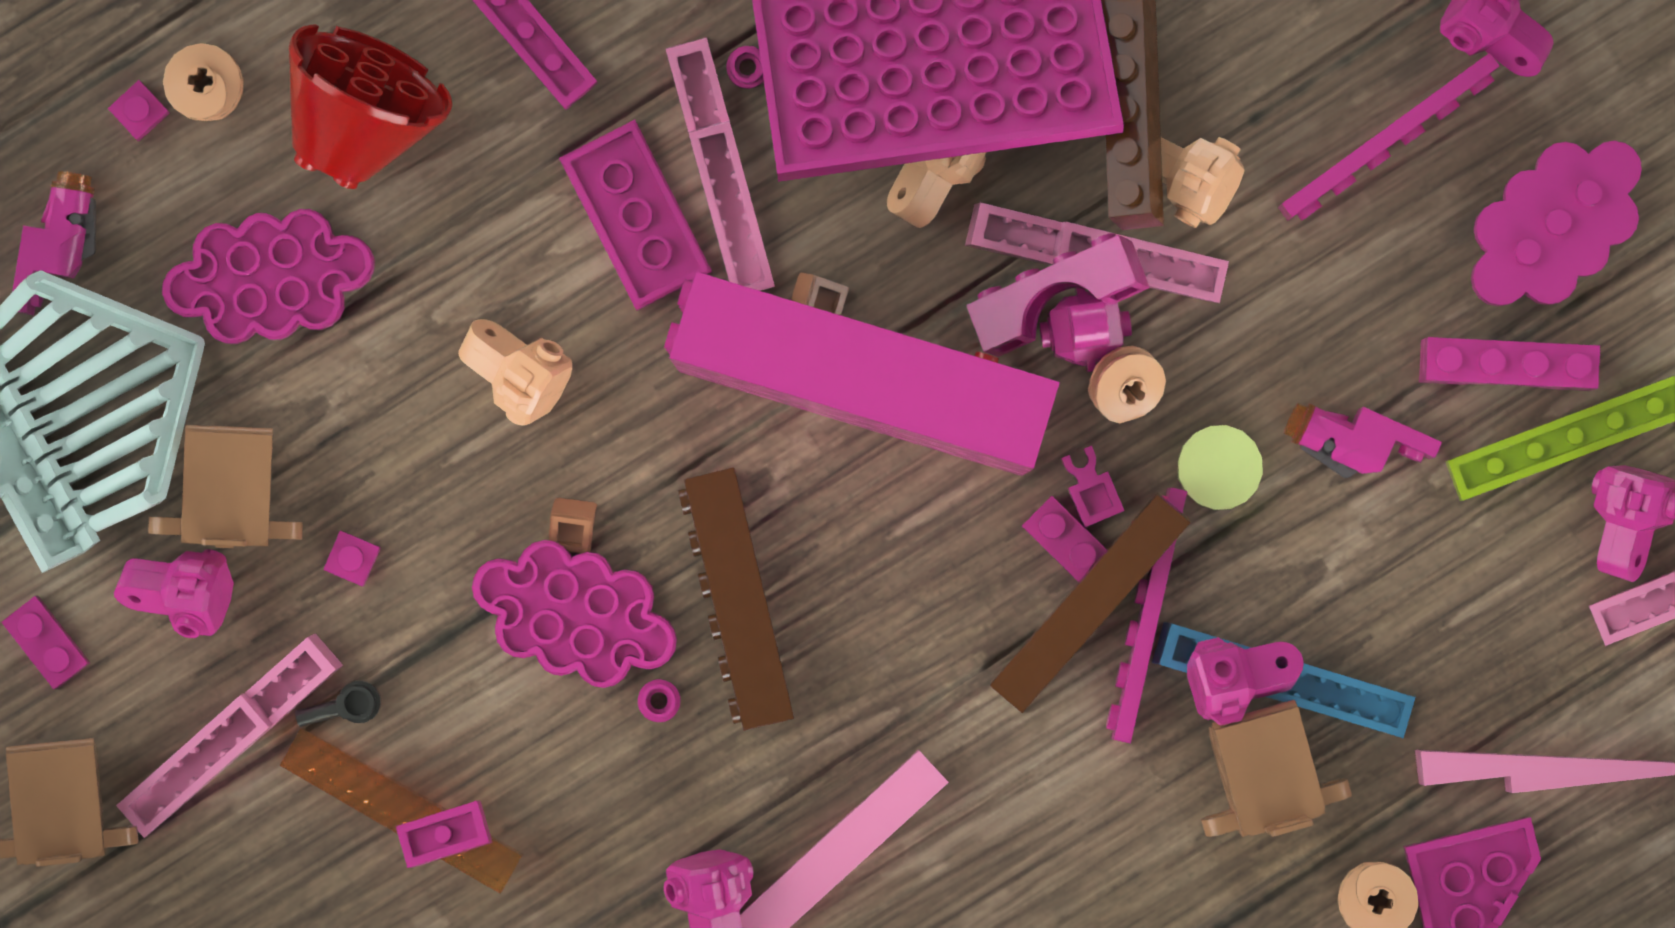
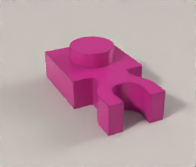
M1092 446L1083 449L1088 459L1084 468H1076L1072 464L1070 455L1061 458L1066 471L1073 475L1078 483L1069 487L1068 490L1084 528L1125 511L1109 472L1097 475L1095 470L1096 455Z

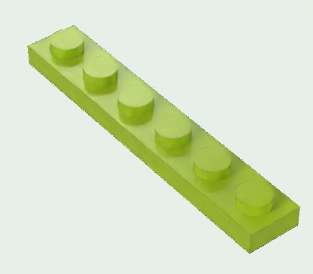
M1675 375L1445 461L1460 501L1674 422Z

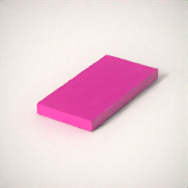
M635 120L559 158L636 311L681 289L685 279L693 281L695 272L706 275L713 273Z

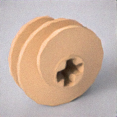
M200 43L186 46L173 55L165 68L163 85L168 101L175 110L192 120L216 121L226 118L237 108L243 95L244 79L239 65L231 55L215 45ZM204 73H207L206 76L213 81L212 86H205L203 93H200L201 90L194 85L195 80H201Z
M1136 346L1118 347L1107 353L1095 366L1088 386L1090 399L1100 413L1109 421L1121 424L1143 417L1156 407L1164 394L1166 384L1164 370L1147 350Z
M1365 862L1350 870L1340 884L1338 905L1341 916L1350 928H1407L1413 922L1416 915L1418 895L1413 881L1400 868L1384 862ZM1379 889H1384L1382 896L1388 898V903L1386 906L1379 905L1377 911L1374 912L1372 911L1374 906L1368 903V898L1370 895L1376 896L1379 893Z

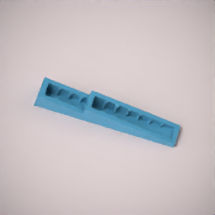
M1164 622L1152 663L1187 673V664L1197 643L1218 637ZM1221 639V640H1223V641L1226 642V643H1230V642H1231V641H1228V640H1225V639ZM1234 643L1235 645H1237V646H1239V647H1241V648H1243V649H1249V648H1251V647L1244 646V645H1241V644H1238V643ZM1304 664L1297 682L1290 690L1266 696L1281 702L1295 700L1298 707L1400 738H1404L1416 698L1308 664Z

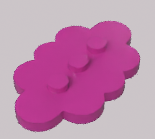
M1619 141L1604 142L1589 153L1574 143H1555L1545 149L1538 157L1535 170L1521 171L1511 177L1505 185L1503 201L1494 202L1484 208L1475 220V240L1485 252L1474 265L1471 274L1472 288L1478 298L1489 305L1504 306L1513 303L1525 294L1538 304H1558L1572 294L1576 288L1578 277L1592 276L1602 270L1608 262L1610 246L1623 243L1637 229L1639 221L1638 209L1628 195L1640 180L1642 171L1640 158L1636 151L1626 143Z
M298 209L290 212L282 221L267 213H256L248 216L238 229L223 223H215L205 227L197 235L193 243V261L176 265L166 274L162 283V295L166 305L174 313L186 318L203 317L207 331L215 339L223 343L240 344L248 341L256 332L270 340H282L293 334L299 325L311 330H323L333 326L340 319L344 311V293L362 288L370 281L375 270V258L371 248L363 240L345 235L334 237L330 222L321 213L312 209Z
M541 540L532 543L524 549L518 562L503 558L490 560L479 567L473 577L472 591L474 599L481 608L498 616L495 635L497 643L503 651L519 658L536 655L543 669L553 675L563 676L578 671L587 683L595 687L606 688L614 686L623 680L631 665L644 669L658 668L668 662L676 650L677 636L674 627L666 618L651 612L655 595L653 587L646 576L638 571L628 569L613 572L606 558L598 553L584 552L572 557L566 547L560 543L551 540Z

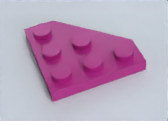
M1531 817L1515 819L1403 846L1411 880L1417 890L1418 909L1423 928H1498L1502 925L1519 897L1517 895L1530 874H1533L1541 860Z

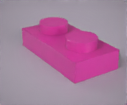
M1050 496L1021 526L1077 582H1079L1098 558L1107 551L1053 496Z
M39 596L31 598L1 622L53 690L58 689L90 664L89 660Z
M474 801L396 826L407 868H414L493 843L481 801Z

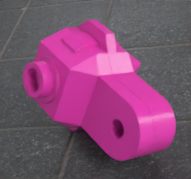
M1451 0L1440 23L1441 34L1448 38L1456 49L1464 51L1469 56L1483 51L1491 53L1498 62L1511 72L1524 77L1535 76L1541 71L1554 45L1551 34L1521 10L1520 0Z
M1075 288V296L1064 297L1048 313L1047 322L1039 323L1042 348L1051 347L1053 356L1081 367L1085 366L1087 373L1093 372L1096 363L1107 353L1123 346L1124 337L1132 336L1129 311H1120L1118 303L1110 305L1098 300L1090 291L1086 292L1085 288Z
M1626 465L1608 466L1596 473L1592 483V493L1596 495L1593 507L1606 521L1597 556V568L1602 573L1634 582L1640 577L1646 565L1654 530L1673 524L1675 519V480Z
M210 549L204 550L202 553L185 551L172 563L144 559H130L126 561L116 585L114 596L119 603L132 610L168 615L174 631L186 638H197L199 635L212 636L222 625L231 602L234 582L226 563L227 559L222 553Z
M1219 637L1200 641L1197 643L1187 664V678L1197 712L1206 720L1212 719L1220 726L1241 721L1251 700L1290 690L1297 682L1303 670L1304 662L1300 651L1294 645L1287 642H1274L1243 649L1232 642L1226 643Z
M718 849L679 859L666 869L667 880L664 883L666 899L671 904V907L688 913L690 928H742L739 910L752 896L750 881L753 879V867L747 857Z

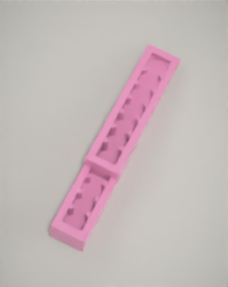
M707 37L666 48L729 282L759 291L775 287Z
M980 202L974 204L965 246L1054 265L1053 259L1070 251L1080 253L1091 248V242L1094 239L1111 232L1070 222H1059ZM1120 235L1133 242L1150 288L1220 303L1229 261Z
M1675 570L1589 605L1605 646L1675 619Z
M316 633L307 637L116 806L133 826H137L138 832L144 838L147 837L337 672L343 664Z
M917 750L740 914L742 928H790L949 782L922 752Z
M1415 750L1419 784L1424 786L1504 777L1506 792L1519 793L1675 775V762Z

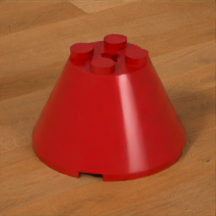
M317 24L303 26L295 31L289 43L292 145L296 151L294 161L303 169L309 171L319 170L332 176L334 181L340 186L347 189H356L359 182L369 180L447 119L452 109V98L447 88L442 83L437 88L426 78L429 69L405 52L377 38L355 30L336 26L333 33L317 32L319 28Z

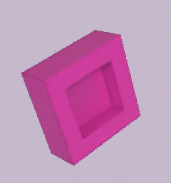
M140 80L107 108L137 141H140L170 114L166 107Z
M340 530L323 570L364 587L381 547Z

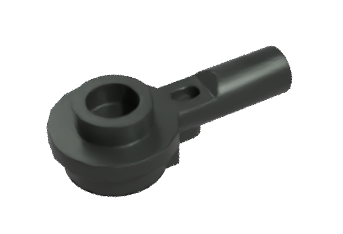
M353 681L340 691V695L337 696L336 700L296 710V720L299 727L339 716L354 723H365L378 714L381 706V696L377 688L371 683Z

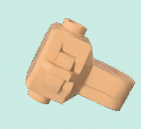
M1161 137L1162 182L1167 184V198L1177 208L1174 217L1193 228H1197L1200 222L1208 225L1216 223L1236 193L1245 171L1243 164L1239 161L1240 158L1237 156L1241 150L1238 146L1224 138L1218 137L1215 143L1200 138L1182 148Z
M987 152L904 164L888 194V210L917 228L926 226L938 213L952 185L970 183L973 176L982 170Z
M478 319L472 322L458 352L460 359L468 367L492 384L494 404L506 412V416L510 421L518 425H528L548 414L561 397L572 372V360L563 354L562 347L556 342L540 338L527 345L501 325L485 319Z

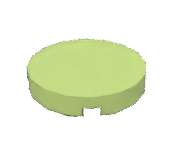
M1228 425L1209 426L1194 433L1182 446L1177 461L1178 480L1183 490L1187 491V496L1196 504L1212 510L1232 509L1245 503L1258 489L1263 475L1262 456L1256 443L1242 430Z

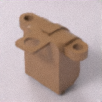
M186 425L182 518L149 516L148 534L181 535V543L215 545V548L268 546L269 539L302 540L303 522L270 521L273 428Z
M1295 700L1245 713L1242 720L1221 726L1216 722L1211 723L1209 736L1230 809L1201 819L1206 837L1218 836L1236 830L1242 837L1254 836L1265 832L1272 837L1313 826L1312 819L1325 814V805L1352 796L1348 778L1335 779L1319 784L1300 711Z
M94 738L6 747L14 838L0 839V859L16 857L17 865L36 864V867L77 863L82 859L105 856L106 848L138 844L137 826L104 828L98 753Z

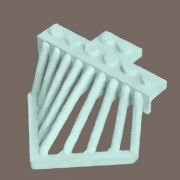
M40 270L24 279L0 305L1 330L33 295L36 294L52 301L0 346V498L43 573L84 554L100 541L96 532L154 507L166 499L205 341L199 335ZM70 310H75L91 317L32 360L8 373L5 364L62 315ZM110 325L129 333L124 338L47 385L22 396L20 395L18 389ZM153 342L167 348L163 353L59 410L36 420L31 415L144 345ZM176 364L172 379L163 382L158 387L80 430L51 444H47L45 437ZM167 401L163 418L152 420L147 425L77 462L63 467L59 466L57 461ZM157 439L153 455L144 457L140 461L85 489L72 490L71 484ZM148 476L142 493L95 515H88L83 510V508Z

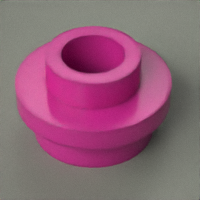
M742 46L730 54L726 70L732 83L740 88L752 89L764 82L758 48ZM750 60L755 63L756 70L753 74L744 75L740 72L739 67L743 61Z
M662 679L652 680L646 683L639 692V710L650 721H668L676 715L680 708L681 698L679 691L669 681ZM657 692H661L667 697L668 702L663 709H657L651 703L652 696Z

